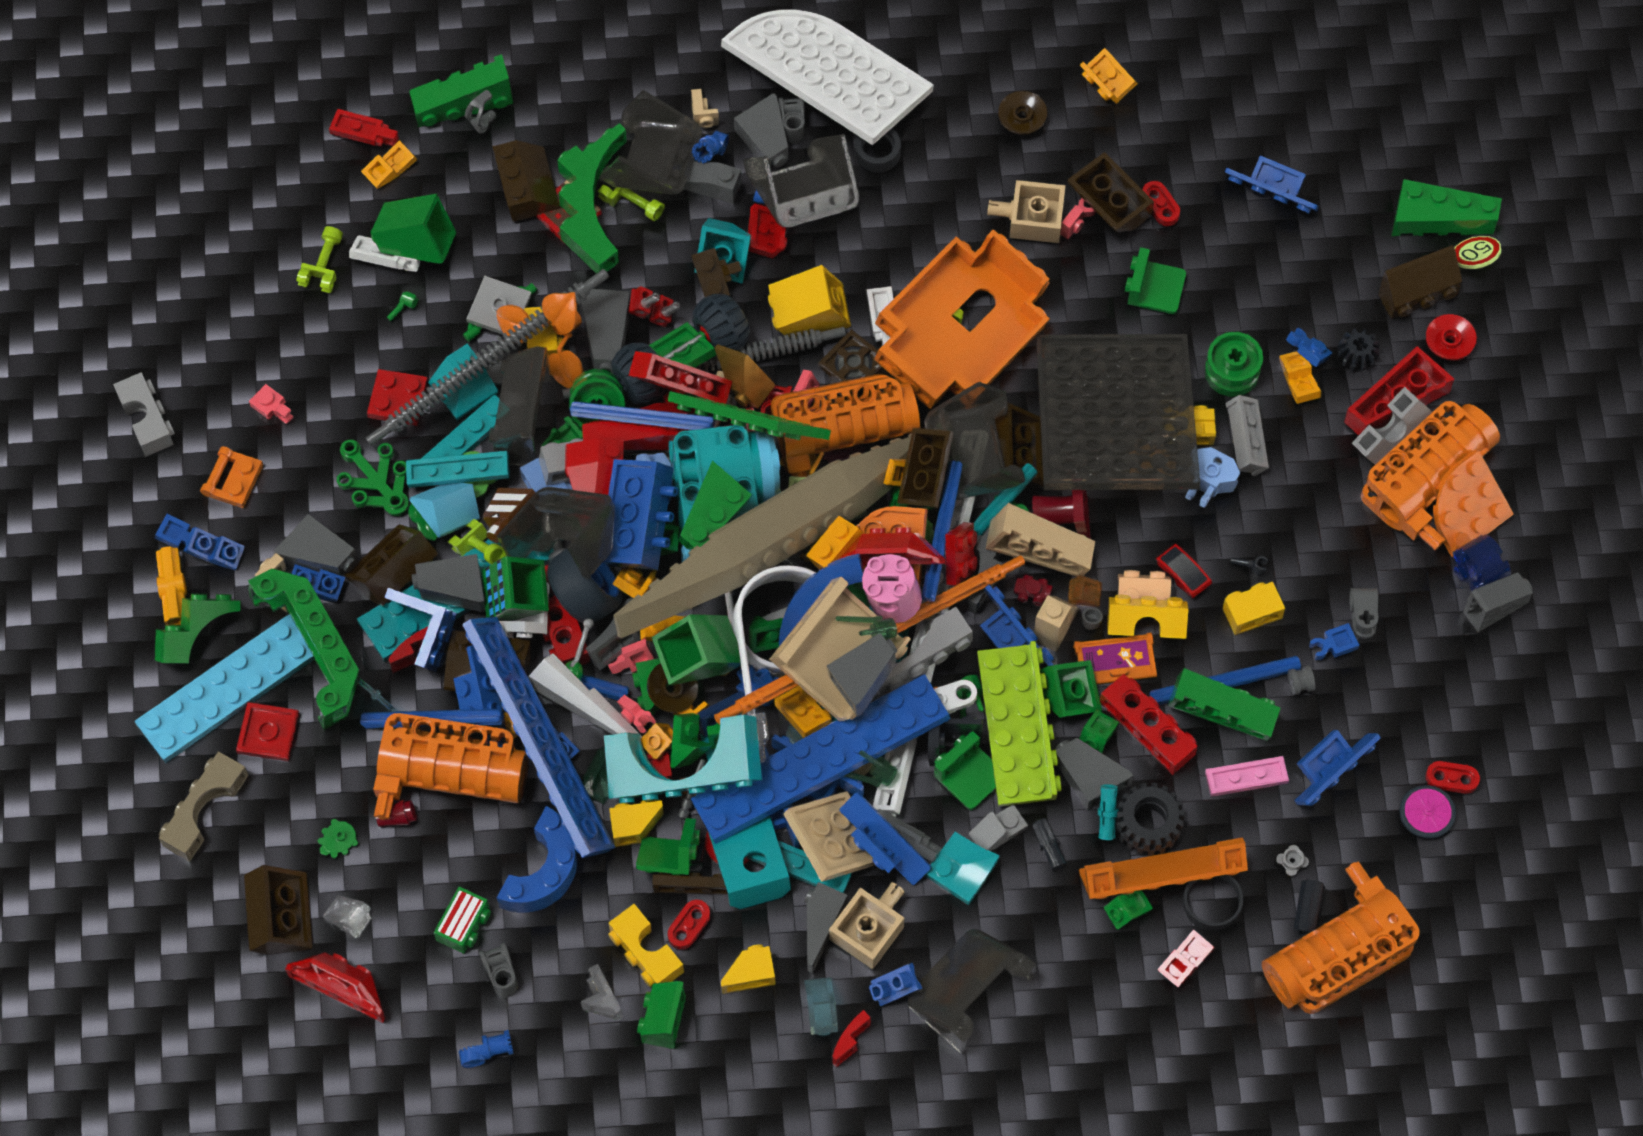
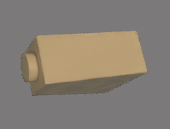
M1048 595L1036 616L1034 634L1038 638L1036 643L1057 652L1080 608L1056 596Z

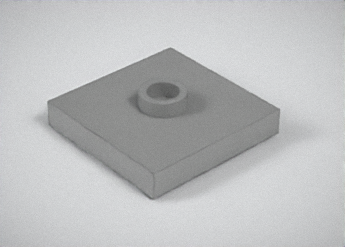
M484 276L466 320L468 323L504 334L496 317L497 309L504 305H516L524 310L531 298V292Z

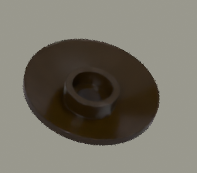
M1016 91L1007 95L1001 101L998 116L1001 124L1008 131L1026 135L1036 132L1044 125L1047 118V108L1044 101L1038 95L1028 91ZM1024 115L1026 118H1019V116Z
M661 663L653 668L647 680V691L656 707L665 712L677 713L693 704L698 693L697 680L672 685L673 692H668L666 689L668 681Z

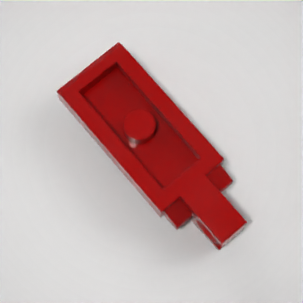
M337 109L329 128V132L332 135L375 146H382L383 143L394 146L399 140L398 132L389 129V126L384 124L383 120Z

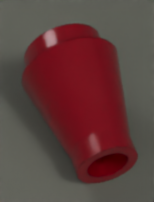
M403 799L393 804L389 819L380 820L376 817L378 826L410 825L411 822L416 821V811L413 802Z

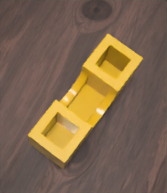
M1124 594L1115 595V598L1109 597L1108 635L1134 636L1137 621L1143 617H1152L1159 622L1160 637L1186 639L1188 622L1187 601H1183V599L1178 597L1157 600L1154 596H1142L1141 599H1133L1129 595Z
M635 904L609 922L610 933L608 935L617 947L622 945L626 950L624 954L626 959L633 967L638 965L643 972L640 975L649 987L655 983L672 982L684 973L683 963L667 944L653 952L641 947V941L652 930L651 924Z

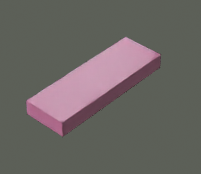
M1283 756L1205 770L1211 797L1283 785L1289 782Z

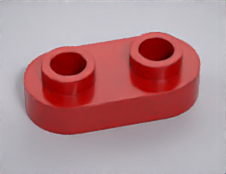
M1158 181L1146 183L1143 191L1149 197L1151 195L1158 197L1155 199L1151 198L1154 201L1152 215L1156 221L1163 226H1172L1177 223L1180 207L1167 188ZM1166 213H1167V214H1170L1171 216H1170V217H1165L1163 214H1166Z
M1443 761L1433 762L1428 767L1425 775L1429 785L1444 791L1463 794L1475 791L1480 782V775L1474 767ZM1440 774L1443 780H1437L1434 775ZM1466 778L1469 784H1463L1461 779Z
M692 900L688 902L668 929V940L672 947L679 950L689 948L710 920V909L704 901ZM696 912L702 914L699 919H694L692 915ZM683 933L686 935V938L678 940L676 938L677 935Z

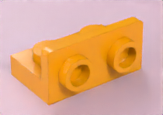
M622 568L613 585L632 598L638 594L642 596L650 590L649 585L657 579L655 575L658 570H652L648 577L645 578L639 569Z
M800 686L775 699V706L803 738L832 723L829 712L826 709H822L817 704V701Z

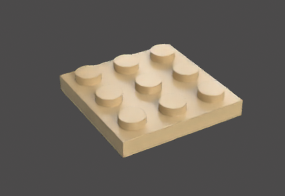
M847 791L788 808L784 813L786 820L821 882L875 865L872 860L873 857L866 850L863 851L858 848L854 843V838L851 834L857 828L839 811L851 798Z

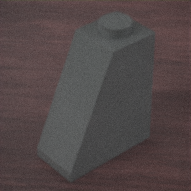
M773 93L734 118L735 132L768 172L775 167H781L788 160V144L777 96Z
M309 514L274 550V553H277L284 559L287 566L294 567L296 564L320 572L322 569L343 576L345 572H350L357 562L355 549Z
M477 554L415 564L416 574H412L414 590L419 589L421 598L479 612L485 611L484 592Z
M1517 572L1471 591L1463 613L1476 631L1480 632L1528 604L1533 594L1532 586L1527 579L1522 578Z
M881 633L827 665L829 678L857 717L864 712L897 664L895 656L897 649L890 639L885 640Z
M1078 738L1070 742L1065 740L1055 748L1058 762L1057 767L1087 811L1101 803V785L1118 786L1117 793L1132 785L1133 774L1131 771Z

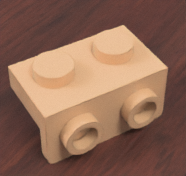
M1124 570V574H1118V595H1129L1133 599H1141L1142 596H1154L1157 600H1167L1170 597L1171 578L1170 576H1165V572L1151 571L1150 575H1139L1140 571Z

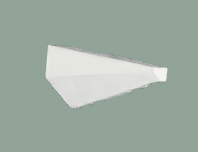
M553 653L546 657L528 676L535 691L611 734L625 732L639 734L595 688L589 690Z

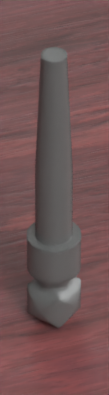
M700 760L695 774L703 768L705 760ZM689 791L683 799V808H680L678 813L681 819L688 818L690 814L689 808H692L693 805L691 798L694 797V794H689Z

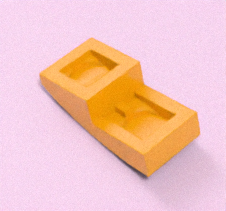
M399 140L383 157L378 154L361 172L379 189L402 174L418 159Z
M1297 351L1280 355L1279 361L1296 404L1321 398V390L1312 375L1310 362Z

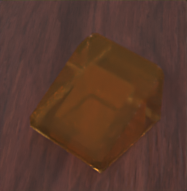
M1082 575L1071 579L1068 602L1073 605L1100 606L1102 582Z

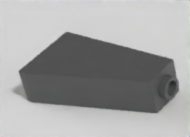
M592 289L589 291L590 294L586 296L587 300L583 301L580 298L582 302L580 309L593 369H603L613 374L611 362L615 354L625 346L630 314V292Z

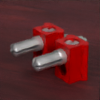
M642 286L631 290L629 313L640 319L647 318L654 324L666 327L671 322L672 313L680 309L679 303H673L672 299L663 295L653 294V291Z

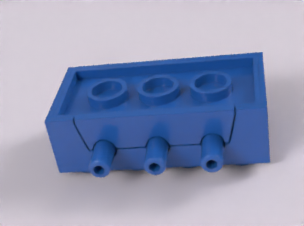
M614 459L598 557L599 562L614 567L658 570L661 548H668L670 546V539L663 537L665 522H672L674 520V514L667 512L669 496L676 497L678 494V488L671 486L674 468L657 461Z

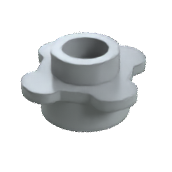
M1296 845L1289 846L1284 854H1278L1276 858L1277 863L1283 865L1286 869V874L1289 876H1295L1300 868H1306L1309 863L1308 858L1304 857L1303 852Z

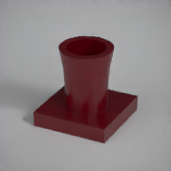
M1081 474L1071 475L1072 495L1047 497L1033 495V514L1059 526L1075 524L1077 533L1090 539L1088 494Z

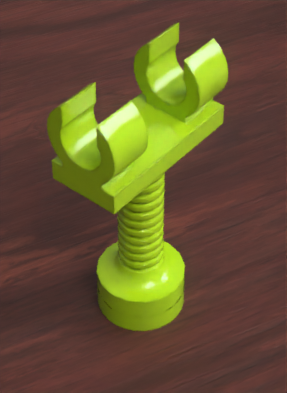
M619 167L612 173L614 175L612 179L619 184L615 190L612 191L608 186L602 185L597 191L600 193L598 197L602 201L609 203L612 207L616 205L621 197L626 198L643 208L645 216L653 221L658 220L664 211L665 206L663 203L656 199L649 202L629 190L633 184L632 175Z
M330 226L324 228L321 238L325 242L316 266L302 263L296 280L299 282L298 285L307 287L311 276L322 278L320 283L321 291L332 292L337 277L335 271L325 268L334 245H339L343 237L342 231Z
M476 519L471 520L466 525L472 530L462 539L455 535L447 542L453 546L451 549L456 554H460V556H463L473 548L479 550L484 554V559L489 564H493L507 556L506 550L495 543L488 545L483 541L487 537V530Z

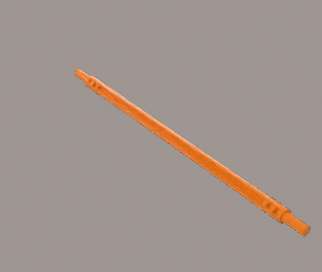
M1019 555L1002 565L996 564L937 595L934 602L925 601L920 605V609L916 614L905 622L885 623L898 634L975 594L987 585H992L1005 578V574L1024 565L1025 560ZM784 675L736 700L734 705L715 714L714 718L720 724V718L732 717L740 713L744 715L799 685L789 676Z

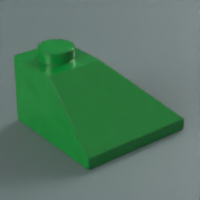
M1091 660L1051 665L1040 669V673H1045L1047 689H1042L1044 699H1049L1050 709L1057 716L1062 718L1094 713L1096 710L1102 711Z

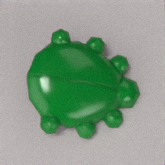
M332 819V825L322 829L324 837L319 838L318 843L322 845L320 847L322 855L326 856L331 853V857L336 858L338 852L346 855L348 848L351 845L356 846L358 841L356 840V832L352 825Z

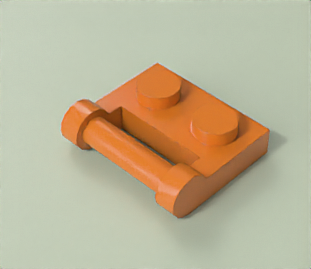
M222 446L217 453L219 457L207 483L202 485L200 492L207 497L244 508L262 470L263 462ZM227 462H233L234 464L222 490L217 489L216 486Z

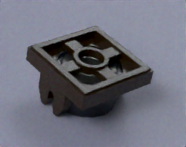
M852 329L818 363V367L829 376L831 384L876 375L884 369L874 360L878 350ZM863 387L859 389L857 395L863 390Z

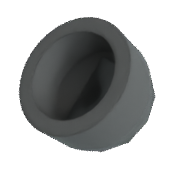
M1094 607L1085 609L1081 618L1082 625L1088 630L1098 629L1102 623L1103 614Z

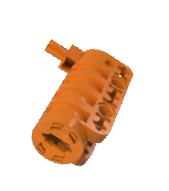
M876 374L776 396L771 402L773 416L831 430L829 440L801 436L800 440L785 437L786 433L783 434V437L776 436L783 457L785 472L794 477H807L806 470L811 469L809 455L819 454L821 451L828 452L908 435L912 433L913 428H920L918 406L910 383L900 384L897 380L884 374ZM863 387V394L858 398L857 393ZM814 398L813 406L808 408L809 400Z
M1452 401L1442 403L1371 468L1367 476V483L1361 492L1363 503L1390 527L1399 531L1403 530L1413 541L1420 536L1434 550L1438 549L1446 539L1430 525L1433 517L1425 510L1437 500L1438 485L1444 474L1454 464L1473 450H1479L1483 457L1500 441V433L1496 425L1485 412L1474 405L1465 404L1460 407ZM1452 411L1454 413L1452 416H1448L1447 418L1443 417L1445 412L1448 413ZM1369 492H1375L1377 497H1369L1368 494Z
M394 713L385 722L378 754L377 776L373 789L378 799L374 817L380 820L390 818L393 800H400L403 786L520 804L527 781L529 757L525 751L515 749L513 736L505 729ZM400 721L403 727L394 730L392 725H396ZM426 724L431 727V732L421 731V729L417 728L420 725ZM436 727H439V733H436ZM449 729H453L454 734L447 733L449 732ZM474 732H478L483 735V740L474 739L469 736ZM488 734L491 735V739L493 740V741H489L490 746H487V744H488ZM501 737H505L507 743H504L503 747H498V743L495 741H500Z
M1359 861L1350 864L1345 871L1357 887L1354 896L1360 904L1262 961V969L1270 987L1278 999L1288 1008L1298 1004L1308 1014L1317 1013L1406 960L1413 951L1414 944L1419 937L1417 924L1397 896L1390 890L1385 889L1378 876L1370 879ZM1409 930L1412 931L1411 936L1408 934L1407 931H1409ZM1307 998L1311 1001H1316V1005L1314 1006L1312 1003L1307 1004Z

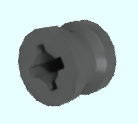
M1309 665L1303 666L1301 670H1288V681L1293 695L1300 694L1302 690H1307L1308 692L1315 691V679Z

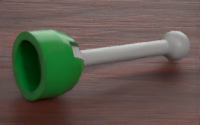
M592 619L584 620V630L573 661L565 664L580 681L583 676V667L579 660L589 629L594 625Z

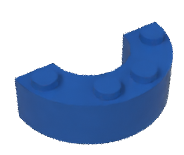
M547 806L534 828L536 839L545 845L548 850L546 862L539 871L530 876L517 877L509 875L497 896L498 905L501 909L517 913H528L544 909L559 900L572 884L577 869V852L573 846V839L568 830L562 825L561 816Z

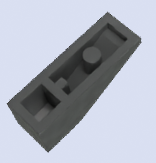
M672 161L664 183L734 204L742 185L741 169L718 162Z
M820 882L817 883L815 889L810 888L804 901L807 904L808 971L813 973L829 941L830 927L847 905L846 894Z

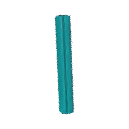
M1027 463L975 520L974 531H976L977 537L987 531L991 520L1007 503L1011 504L1038 474V471L1031 464Z

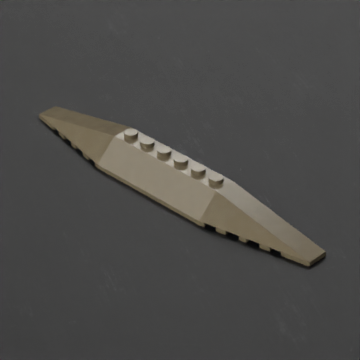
M933 425L924 429L937 430V427ZM911 434L905 439L897 438L891 440L890 444L883 447L874 446L869 452L852 454L847 460H835L712 532L708 536L709 540L704 545L694 547L688 552L689 557L680 565L675 563L669 568L671 572L662 580L657 578L649 585L650 590L642 596L638 594L613 615L618 637H626L743 586L758 573L773 568L819 540L838 516L851 521L861 515L894 487L883 483L889 460L907 458Z

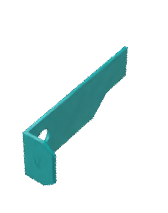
M700 734L701 741L709 743L708 736L704 737ZM709 749L705 752L708 761L715 749ZM770 815L717 844L714 843L709 834L727 889L730 906L743 909L782 898L791 889L789 875ZM751 853H760L766 858L767 864L759 872H750L743 866V861Z

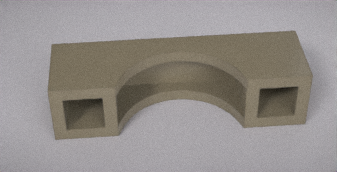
M220 752L214 758L212 757L207 761L204 767L205 772L200 779H196L192 783L189 795L185 801L179 802L174 811L175 815L170 822H166L159 833V840L164 848L189 862L204 842V838L197 826L198 815L203 806L217 797H234L249 776L245 766Z

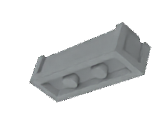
M1238 395L1226 403L1230 417L1237 467L1240 472H1249L1252 476H1256L1269 468L1259 404L1257 399Z

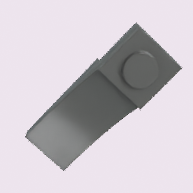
M987 529L983 536L979 535L977 537V542L974 546L977 561H979L978 574L996 564L1002 565L1001 562L997 561L1002 553L985 549L989 529ZM984 589L969 596L967 601L968 611L974 614L978 612L988 596Z
M630 597L616 609L617 612L633 598ZM613 619L606 630L585 648L594 666L599 670L603 669L622 654L621 648L640 641L641 639L638 635L640 630L620 638L617 635Z

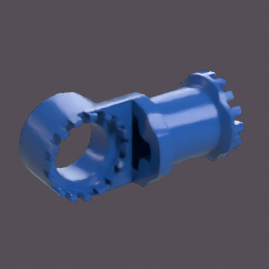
M714 131L713 135L702 137L699 143H696L692 148L695 160H698L699 163H705L710 161L716 154L722 156L727 148L729 135Z
M509 1030L504 1031V1034L491 1037L483 1035V1045L468 1046L467 1050L466 1048L459 1051L461 1067H477L484 1064L485 1060L491 1059V1056L507 1052L509 1055L514 1054L512 1044L509 1045L511 1041H508L511 1040Z

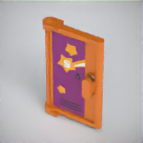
M1151 632L1143 635L1085 642L1074 641L1073 647L1078 662L1091 660L1096 684L1114 682L1122 674H1126L1129 679L1133 678L1135 680L1157 677Z

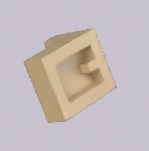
M701 89L691 90L694 128H710L719 125L718 109H708L707 98H702Z

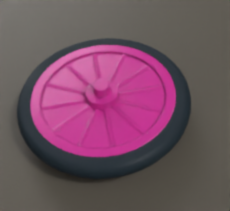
M1431 785L1417 786L1408 791L1400 803L1399 811L1402 823L1412 834L1427 839L1440 837L1447 833L1455 822L1456 809L1454 802L1445 791Z

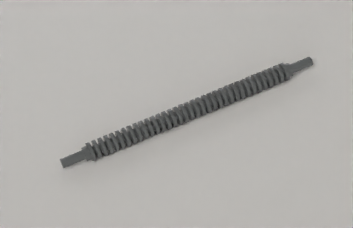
M603 269L584 283L582 281L578 284L574 283V290L571 287H568L567 290L569 293L575 292L576 303L580 305L582 302L579 298H582L583 301L587 300L586 296L590 294L589 291L609 278V275ZM537 309L535 311L536 317L530 314L531 321L526 317L524 319L525 325L520 321L518 324L521 328H518L517 325L513 326L515 332L509 329L508 333L510 336H507L506 333L502 334L504 340L499 336L497 338L498 344L492 341L491 343L494 347L491 348L488 344L486 346L487 352L482 348L481 352L483 355H480L479 352L475 353L476 360L471 356V363L468 360L464 361L467 365L466 367L461 363L459 365L460 371L454 368L453 370L456 374L453 375L450 371L448 373L449 379L444 375L443 379L445 382H442L440 379L437 380L439 383L438 387L435 383L432 384L433 390L427 387L428 394L424 390L420 392L423 397L420 398L419 395H416L417 402L413 398L410 400L411 406L406 402L404 405L407 409L404 410L402 406L399 407L400 414L397 410L394 411L395 417L389 414V418L385 420L386 424L366 437L371 446L390 432H401L402 428L400 425L406 428L408 427L405 423L407 420L412 424V417L415 420L419 419L416 415L417 413L422 417L424 415L423 409L426 412L430 411L427 406L430 405L432 409L435 408L434 401L439 405L440 401L438 398H441L443 401L446 400L444 397L445 393L450 397V390L453 393L457 392L454 388L455 386L460 390L462 388L461 382L464 385L468 384L465 379L468 378L470 382L473 381L471 375L473 374L477 378L479 375L476 371H479L481 374L484 373L483 366L486 370L489 369L488 363L494 366L493 359L497 363L501 361L498 357L499 355L504 359L506 356L503 352L506 351L509 355L511 354L510 347L513 351L517 349L514 344L520 347L522 346L520 340L526 343V336L529 339L533 338L531 332L536 336L538 334L537 328L540 332L544 330L541 325H544L546 328L549 327L548 319L544 316L543 310L540 313Z
M844 327L823 332L809 329V335L807 330L803 331V336L801 332H796L797 337H795L794 333H791L790 339L788 334L784 335V340L782 336H778V342H776L775 337L771 338V343L769 339H765V345L762 340L758 341L759 346H757L756 341L752 342V347H750L749 343H746V349L743 346L738 352L747 354L752 360L755 357L757 362L760 361L759 356H761L762 360H766V354L769 359L773 358L772 353H774L775 357H779V351L781 356L786 355L785 350H787L788 354H792V348L794 353L798 352V347L801 352L805 351L804 346H806L807 350H811V344L813 349H815L817 345H822L824 341L844 337L846 332ZM717 354L697 366L696 369H704L705 372H709L708 367H710L711 372H713L716 366L717 370H721ZM570 388L562 390L564 400L569 399Z

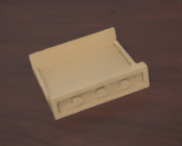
M842 577L830 581L769 659L839 722L852 720L857 715L829 678L827 665L879 633L882 634L885 640L890 639L897 649V653H895L897 660L906 653L908 649L906 645L911 640L909 637H900L846 588L849 583Z

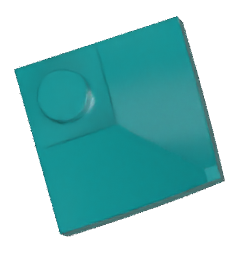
M954 832L937 858L931 863V869L925 874V877L969 905L992 872L1000 856Z

